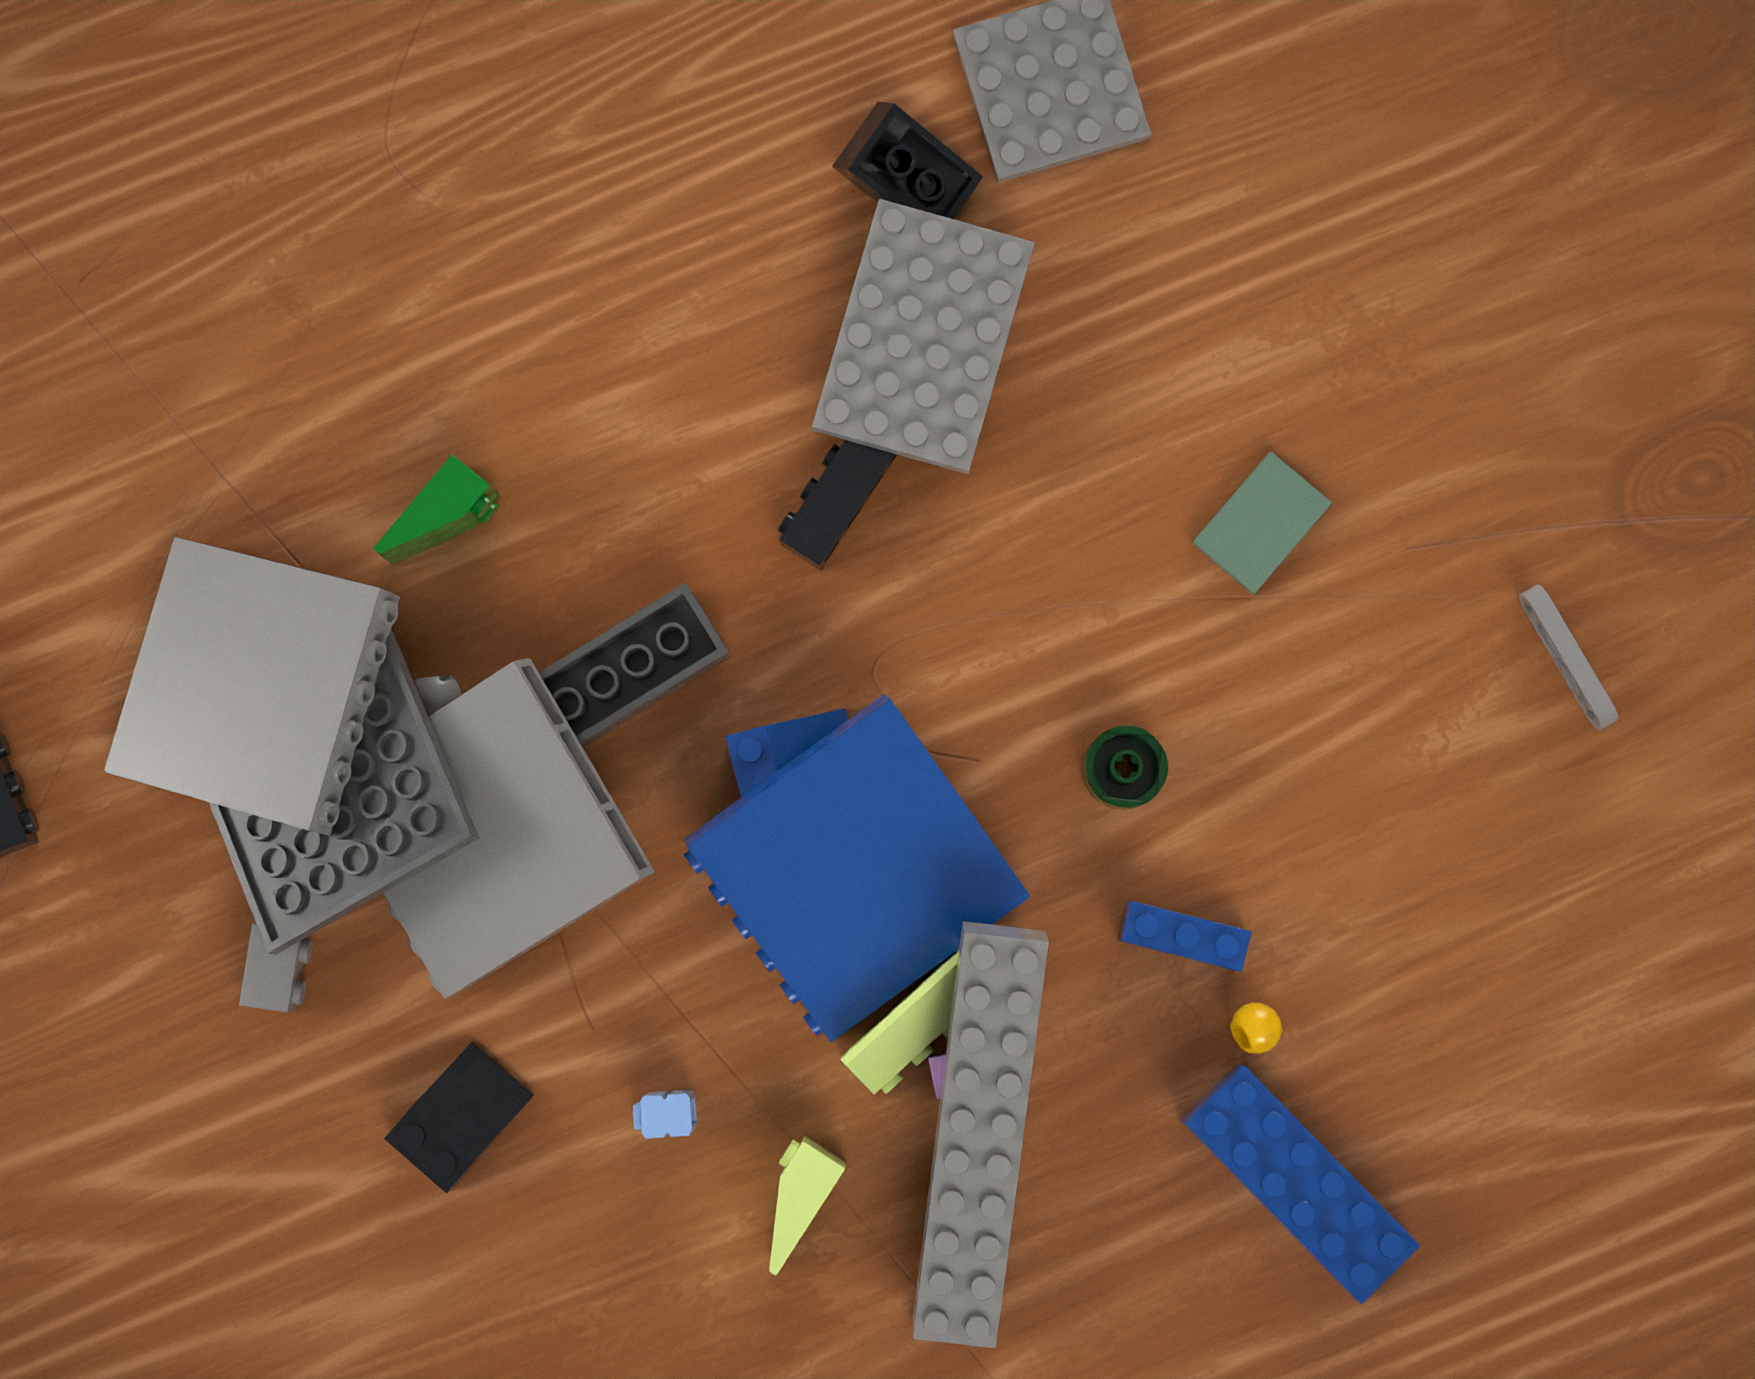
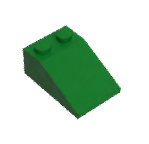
M451 454L375 545L373 550L392 565L474 529L479 522L486 524L498 510L499 505L496 502L500 496L486 481Z

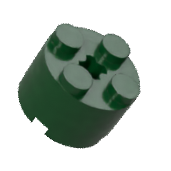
M1131 725L1117 726L1099 735L1088 747L1082 764L1084 783L1090 795L1101 804L1119 810L1133 809L1153 799L1163 787L1168 773L1167 756L1160 743L1145 729ZM1123 757L1128 758V765L1135 768V771L1129 773L1126 779L1122 778L1121 771L1115 770L1114 767L1115 764L1122 761Z

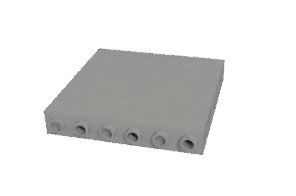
M174 537L104 772L330 836L332 827L339 817V803L344 786L348 783L351 776V763L354 751L362 739L364 716L368 705L374 698V684L379 667L386 657L387 647L385 642L392 625L398 617L400 596L378 587Z
M530 658L511 662L429 716L479 839L384 893L388 900L390 913L402 924L409 936L408 941L411 949L417 956L421 957L429 971L431 984L437 991L441 992L444 999L464 991L655 873Z

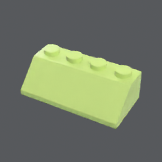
M959 949L841 1056L840 1060L873 1094L877 1093L880 1089L887 1094L904 1078L899 1071L910 1061L917 1066L934 1051L930 1043L941 1033L946 1039L948 1038Z

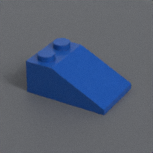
M845 708L765 725L725 736L740 796L743 797L848 720Z

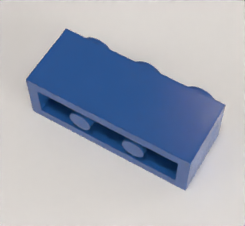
M1127 901L1118 941L1242 972L1252 931L1135 901Z

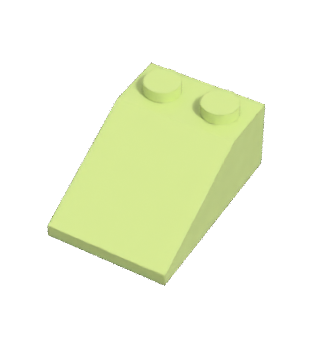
M804 1136L801 1143L792 1140L778 1163L784 1169L779 1181L769 1272L775 1276L786 1262L846 1167L845 1161L807 1136Z

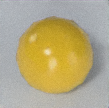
M1251 1002L1241 1006L1234 1013L1230 1023L1233 1038L1240 1048L1248 1053L1262 1054L1272 1050L1279 1042L1283 1031L1277 1012L1265 1003Z

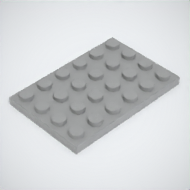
M879 199L813 420L812 431L969 474L1035 242Z

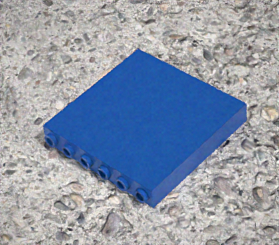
M885 694L684 839L689 850L683 855L697 874L705 870L713 881L708 886V889L721 907L727 903L730 904L737 914L732 919V922L745 939L751 936L755 938L761 947L755 953L769 972L777 968L785 979L779 985L793 1005L799 1000L809 1012L803 1016L804 1020L817 1037L824 1032L830 1042L836 1040L956 952L960 946L963 921L993 925L1031 897L892 700Z

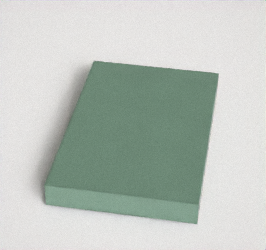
M1270 451L1191 544L1253 596L1332 502Z

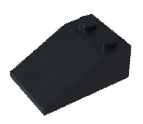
M887 102L876 103L832 166L877 202L879 199H883L950 219H954L983 178L982 175L895 103Z
M471 1042L414 1103L384 1139L445 1193H448L458 1185L534 1094L474 1042Z

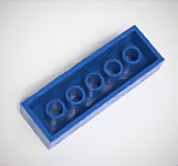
M1238 1063L1180 1120L1353 1299L1361 1305L1420 1247L1417 1241L1244 1065Z

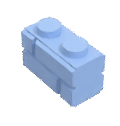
M692 1089L673 1090L671 1093H668V1091L647 1093L640 1102L633 1105L634 1129H642V1135H644L645 1139L664 1138L668 1133L670 1137L689 1136L697 1127L695 1093Z

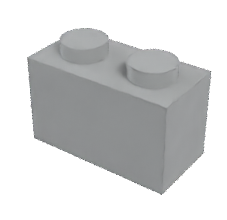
M252 923L239 1005L281 1012H296L297 1004L302 1005L305 997L306 981L301 980L303 964H309L313 941L306 937L277 955L269 954L256 923Z

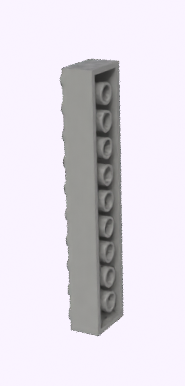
M962 922L912 1318L913 1339L996 1348L1049 945L1046 931Z

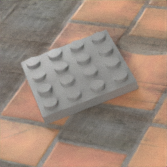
M1052 0L953 29L952 35L998 183L1151 138L1152 134L1110 0Z

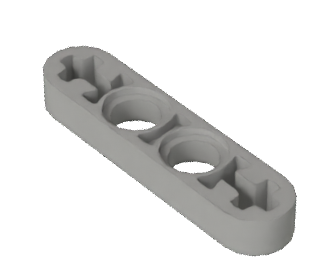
M1536 584L1519 594L1523 610L1590 723L1598 731H1601L1617 722L1619 718L1612 701L1548 593L1542 586Z

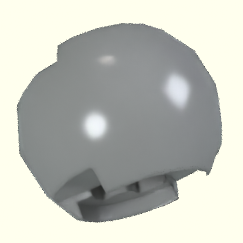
M452 675L419 678L414 681L428 717L462 695L459 683Z

